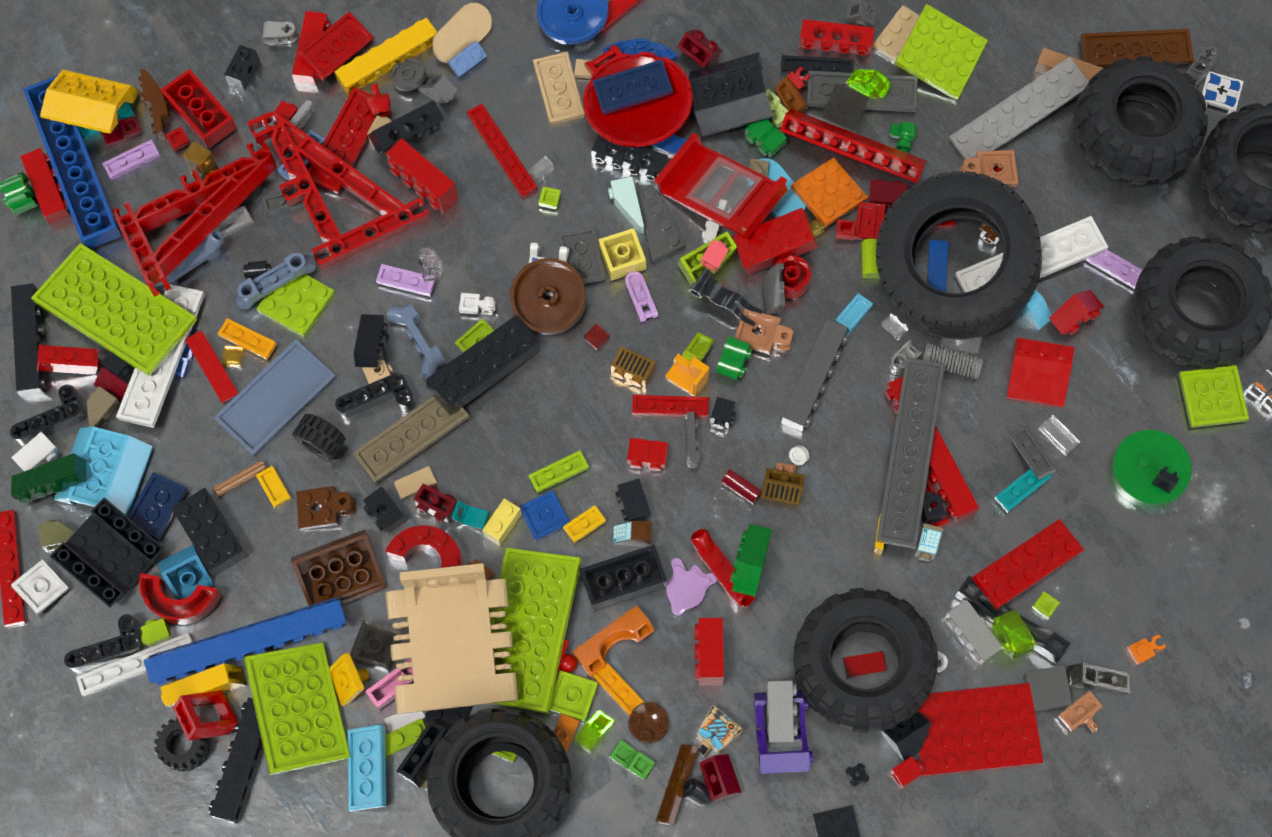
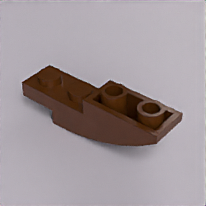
M140 69L141 77H138L140 87L143 88V92L140 93L141 101L146 104L151 118L154 119V123L151 124L153 134L157 135L159 141L165 140V123L172 122L167 102L152 76L145 69Z

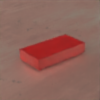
M883 651L843 658L847 678L887 671Z

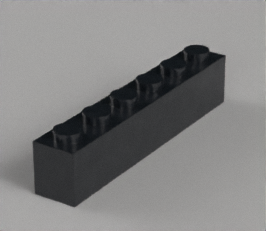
M34 283L11 286L16 392L22 398L44 395V388L47 387L43 371H37V352L39 345H44L41 339V335H44V329L40 318L43 317L42 308L31 299L38 291Z
M249 697L247 702H244L242 705V717L235 726L234 731L236 736L234 741L230 742L228 748L230 754L228 760H225L222 766V779L218 780L215 792L217 794L215 800H212L209 806L210 816L234 824L238 822L263 745L253 699Z

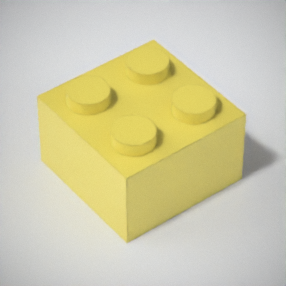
M634 228L598 239L599 249L611 281L625 277L632 271L640 272L646 270V259Z

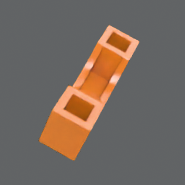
M636 605L572 652L581 667L591 677L606 666L605 658L611 646L622 640L640 642L651 634L654 629L650 620Z

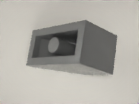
M426 74L425 81L416 88L437 103L450 102L457 91L444 75Z

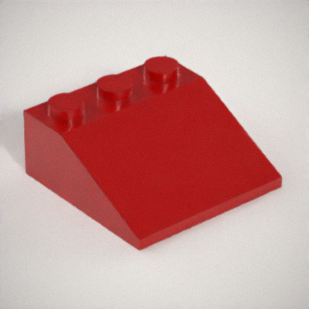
M1017 337L1013 345L1006 398L1064 408L1074 347Z

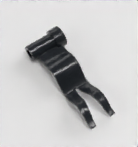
M703 269L696 282L690 286L689 292L699 298L705 295L716 305L729 309L738 319L754 327L755 323L747 318L734 302L739 303L743 308L752 312L762 314L763 311L749 304L739 293L724 288L712 278L714 274L710 270Z

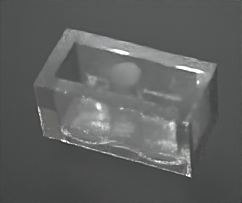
M545 156L529 170V175L538 183L548 173L553 171V163Z
M890 314L882 323V326L899 341L908 332L907 325L901 323L895 315Z

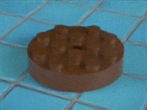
M543 258L527 264L518 272L511 286L510 302L514 314L531 331L543 335H555L567 331L579 321L586 307L587 292L581 276L571 265L559 259ZM549 292L553 293L550 302L544 300V296Z

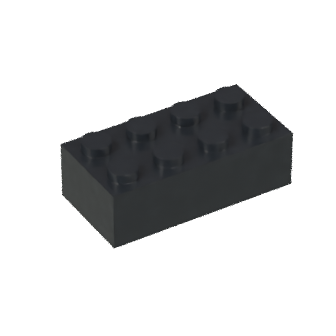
M206 488L201 489L171 507L213 577L248 557Z
M655 544L580 569V575L592 611L667 587V578Z

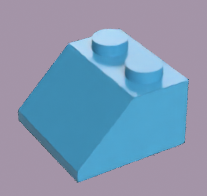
M194 545L158 563L160 572L176 600L189 597L195 591L197 585L207 587L214 585Z

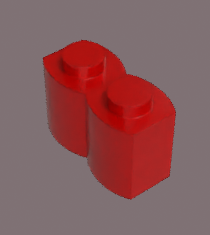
M630 438L627 464L635 469H641L642 467H650L649 469L652 471L666 469L669 445L661 441Z

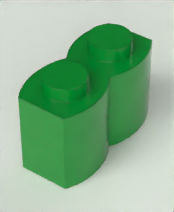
M768 119L752 123L745 129L747 141L757 145L759 151L764 156L773 157L787 144V137L774 127Z
M728 336L715 372L736 380L739 377H743L746 367L743 366L746 359H750L753 351L750 348L751 344Z

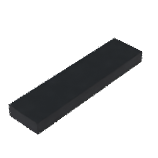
M782 55L781 74L788 75L794 70L797 71L800 67H804V70L801 71L803 76H806L809 71L853 73L854 59Z

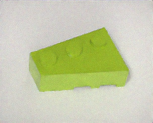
M728 231L712 239L723 242L727 246L726 248L729 249L716 273L737 248ZM712 240L681 257L677 265L690 285L696 282L703 269H708L699 263Z

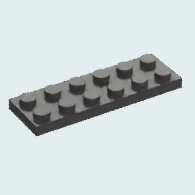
M808 72L811 75L808 79L807 104L809 107L916 113L918 78L915 76L861 74L878 84L870 97L849 86L857 73Z

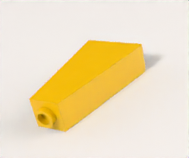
M226 663L160 687L162 691L161 699L166 707H173L181 695L219 690L226 692L247 685L243 668L239 665Z

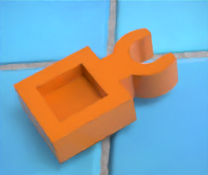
M1155 635L1150 642L1144 638L1127 647L1136 665L1156 656L1154 651H1161L1166 647L1165 644L1162 646L1156 644L1155 641L1161 637L1160 635Z

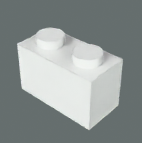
M40 432L11 458L23 471H27L56 460L61 452Z

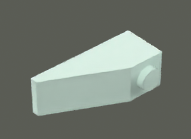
M627 177L611 181V188H608L610 199L614 200L615 206L640 234H644V224L633 178Z

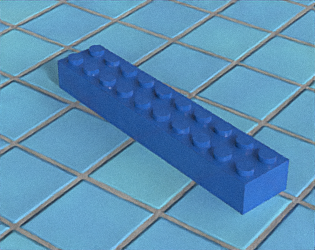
M56 75L25 87L23 91L80 240L84 246L92 249L120 238L122 235L80 127L41 118L40 116L46 90L57 77Z
M341 596L158 652L149 655L143 661L150 684L156 682L157 685L168 682L173 676H176V679L188 676L192 670H195L196 673L207 670L212 664L218 666L227 663L231 658H235V661L243 659L250 652H254L256 655L265 652L270 646H273L274 649L286 645L287 641L292 639L293 642L304 640L306 635L311 633L313 636L323 634L325 629L332 628V630L344 627L343 625H345L344 623L347 622L348 618Z

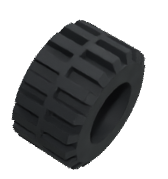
M304 414L292 433L295 440L303 447L322 458L330 460L335 458L346 440L339 429L313 414Z
M176 718V721L173 719L168 720L169 724H163L161 726L163 730L156 733L159 736L158 739L154 740V743L157 745V747H154L155 752L158 753L157 757L173 770L177 769L184 772V769L187 771L192 770L193 766L197 768L200 766L199 762L201 760L205 761L204 755L209 753L207 746H210V741L207 738L192 740L191 748L185 754L175 755L172 750L173 742L178 736L185 733L178 718Z

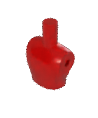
M372 84L373 96L366 98L372 117L390 115L391 102L389 94H380L378 84Z

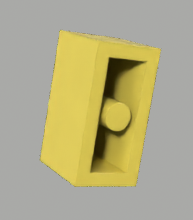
M503 499L483 528L484 537L501 546L521 517V509L508 500Z

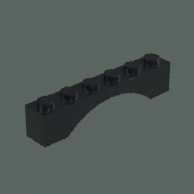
M971 576L967 577L955 596L962 602L967 599L975 611L1055 664L1058 663L1071 644L1055 632L1021 616L1006 604L996 610Z

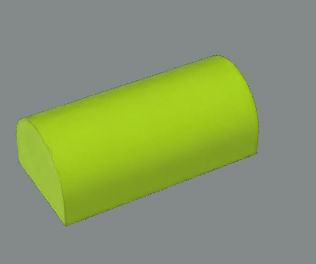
M877 239L861 241L862 279L880 278L876 263Z

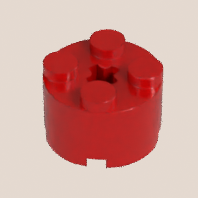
M791 255L781 258L775 265L778 263H783L784 269L781 272V278L784 282V296L788 299H798L809 287L810 268L801 257Z

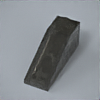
M1086 663L1067 666L1070 687L1084 690L1130 693V673Z

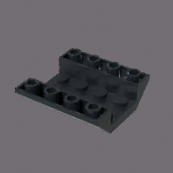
M759 52L689 73L688 79L692 88L694 112L702 137L773 118L770 101L765 90L762 75L763 67Z
M104 497L91 511L90 517L66 543L62 542L49 557L111 608L139 581L140 574H145L164 550V547Z

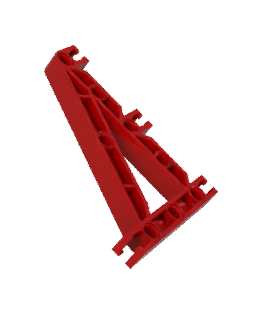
M268 112L247 122L257 144L271 138L273 146L291 179L279 185L288 206L290 207L303 201L312 223L322 242H324L311 249L321 271L430 219L427 209L420 214L412 215V212L416 209L424 208L421 197L408 204H403L278 113ZM271 121L277 122L275 126H269ZM263 126L266 127L264 130L258 132L257 134L254 131L255 129L261 128ZM292 152L293 155L291 157H285L286 153ZM302 158L382 216L341 235ZM336 168L343 169L341 173L334 172ZM305 183L309 184L307 189L300 188ZM294 189L298 190V192L289 197L286 195V192ZM320 215L326 216L323 221L316 220ZM402 215L409 216V219L406 221L400 220V217ZM369 231L376 232L373 237L366 236ZM335 247L342 248L339 253H334L333 249ZM329 252L330 256L321 261L318 258L319 255Z
M265 141L260 143L262 149L256 152L253 149V143L247 144L246 147L251 158L241 157L208 173L203 181L196 170L191 171L196 181L190 184L186 181L188 179L186 175L179 177L185 190L175 189L140 206L136 213H134L129 202L124 204L128 214L122 217L119 213V208L112 210L154 297L160 294L159 289L156 290L154 285L162 282L166 291L172 289L166 277L275 170V160ZM195 210L154 253L145 234Z

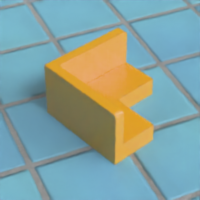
M677 354L674 358L673 366L665 377L692 396L697 397L709 381L710 367L695 357L689 361L680 354Z

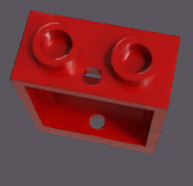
M222 690L181 695L173 706V710L188 741L229 735L238 723ZM213 705L220 721L201 724L194 707Z

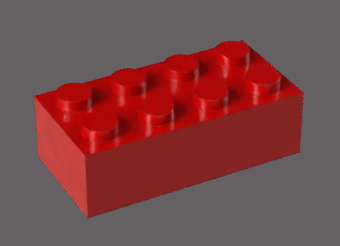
M190 69L160 89L166 102L207 149L237 129L231 115Z
M402 138L386 152L390 172L395 177L399 176L403 179V183L408 188L412 187L416 190V194L422 200L426 199L430 202L429 205L435 211L439 210L444 214L458 200L455 183Z
M803 208L760 224L748 239L739 234L733 235L743 267L749 275L774 266L781 258L791 255L799 256L819 248Z

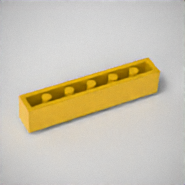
M427 17L419 20L408 29L401 30L396 36L386 39L379 46L371 48L362 56L355 57L350 63L340 66L334 71L337 81L349 96L354 87L358 89L365 87L392 71L397 63H402L408 58H414L433 46V37L437 31Z

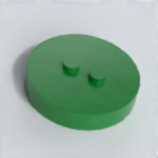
M1142 430L1129 435L1120 443L1113 454L1110 472L1116 489L1126 500L1144 508H1160L1174 502L1185 491L1191 479L1192 465L1186 449L1176 438L1158 430ZM1164 467L1168 468L1166 472L1171 475L1177 472L1176 477L1179 478L1176 486L1170 493L1152 485L1154 478Z

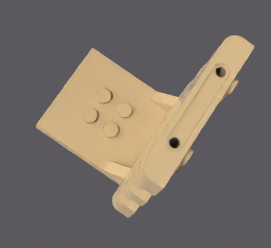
M483 563L400 572V581L404 590L385 592L388 621L408 619V622L394 623L392 625L395 629L409 627V634L394 636V641L410 640V642L390 645L392 661L412 659V662L396 664L397 669L413 668V675H400L397 678L398 681L414 680V684L394 686L397 714L519 701L516 673L495 674V671L511 669V664L508 663L494 664V658H507L510 656V652L493 653V650L513 648L511 632L491 633L492 630L507 628V624L504 623L490 625V618H502L506 616L505 611L489 612V609L509 607L506 579L486 580Z

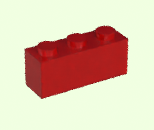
M39 345L37 371L96 374L98 349Z

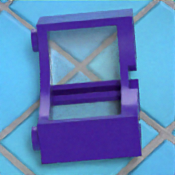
M797 690L796 695L793 696V703L797 705V716H793V724H797V736H794V742L769 743L767 731V692L754 693L756 728H760V730H756L761 774L810 771V763H813V752L808 749L804 710L808 709V703L805 697H803L801 690Z

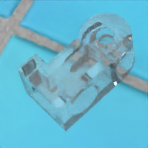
M421 247L418 251V265L422 268L424 282L442 279L443 265L435 250L431 247Z

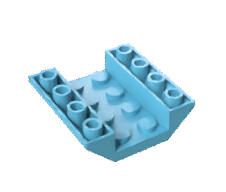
M97 427L80 428L71 454L75 453L87 460L86 481L79 483L77 486L68 487L60 492H56L54 500L72 505L74 502L95 507L105 497L128 516L153 447L129 435Z

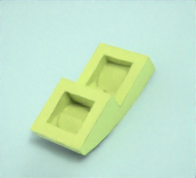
M768 88L766 94L770 101L773 118L769 120L779 128L782 126L784 116L788 110Z

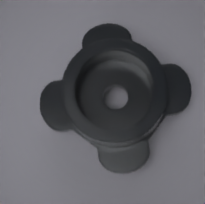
M858 763L853 768L848 767L846 769V775L850 778L851 786L856 787L859 783H866L869 780V776L864 769L865 766L862 763Z

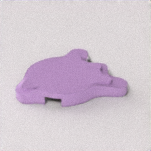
M675 558L671 562L673 575L668 581L666 594L671 604L672 613L676 616H681L684 612L696 606L698 607L702 603L705 592L710 586L716 584L717 579L712 573H702L696 565L687 571L681 559Z

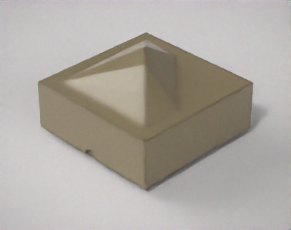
M751 159L749 168L767 177L769 161Z

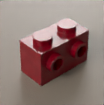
M697 29L685 32L677 46L703 68L714 65L723 51L716 42L707 39L705 34Z
M423 483L413 499L415 506H417L416 509L423 514L428 512L434 515L433 518L438 522L443 523L445 521L450 523L457 499L450 494L445 495L439 492L440 490L432 485L428 486Z

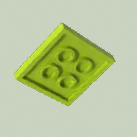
M303 274L266 295L256 309L264 316L305 338L334 296L335 291L312 277Z
M1237 365L1179 373L1190 428L1246 422L1249 420Z

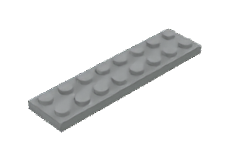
M1069 57L949 136V140L963 159L976 157L977 151H996L1079 96L1089 81Z

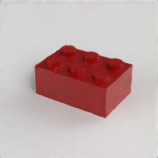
M699 618L698 624H694V640H698V644H695L694 655L695 660L699 662L695 664V680H699V685H723V618Z

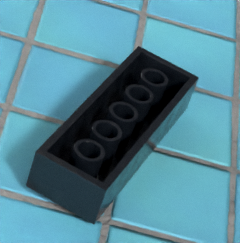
M515 315L426 378V388L446 412L452 415L540 351V341L522 320Z

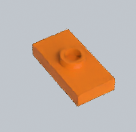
M561 713L553 732L561 741L567 754L580 721Z

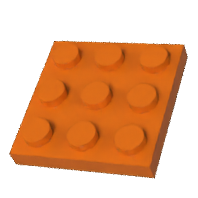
M834 158L791 184L790 187L825 228L857 208L859 202L865 203L868 200V196Z

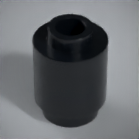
M267 260L248 262V264L243 266L245 279L251 278L252 280L272 269L271 264H268Z
M692 778L683 785V795L696 804L707 806L712 801L707 786L697 779Z

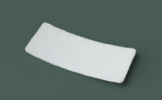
M423 712L395 714L384 720L389 732H393L420 718H425Z

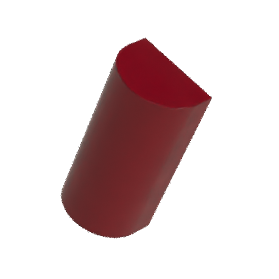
M731 469L727 471L721 481L722 484L753 505L761 496L759 488Z

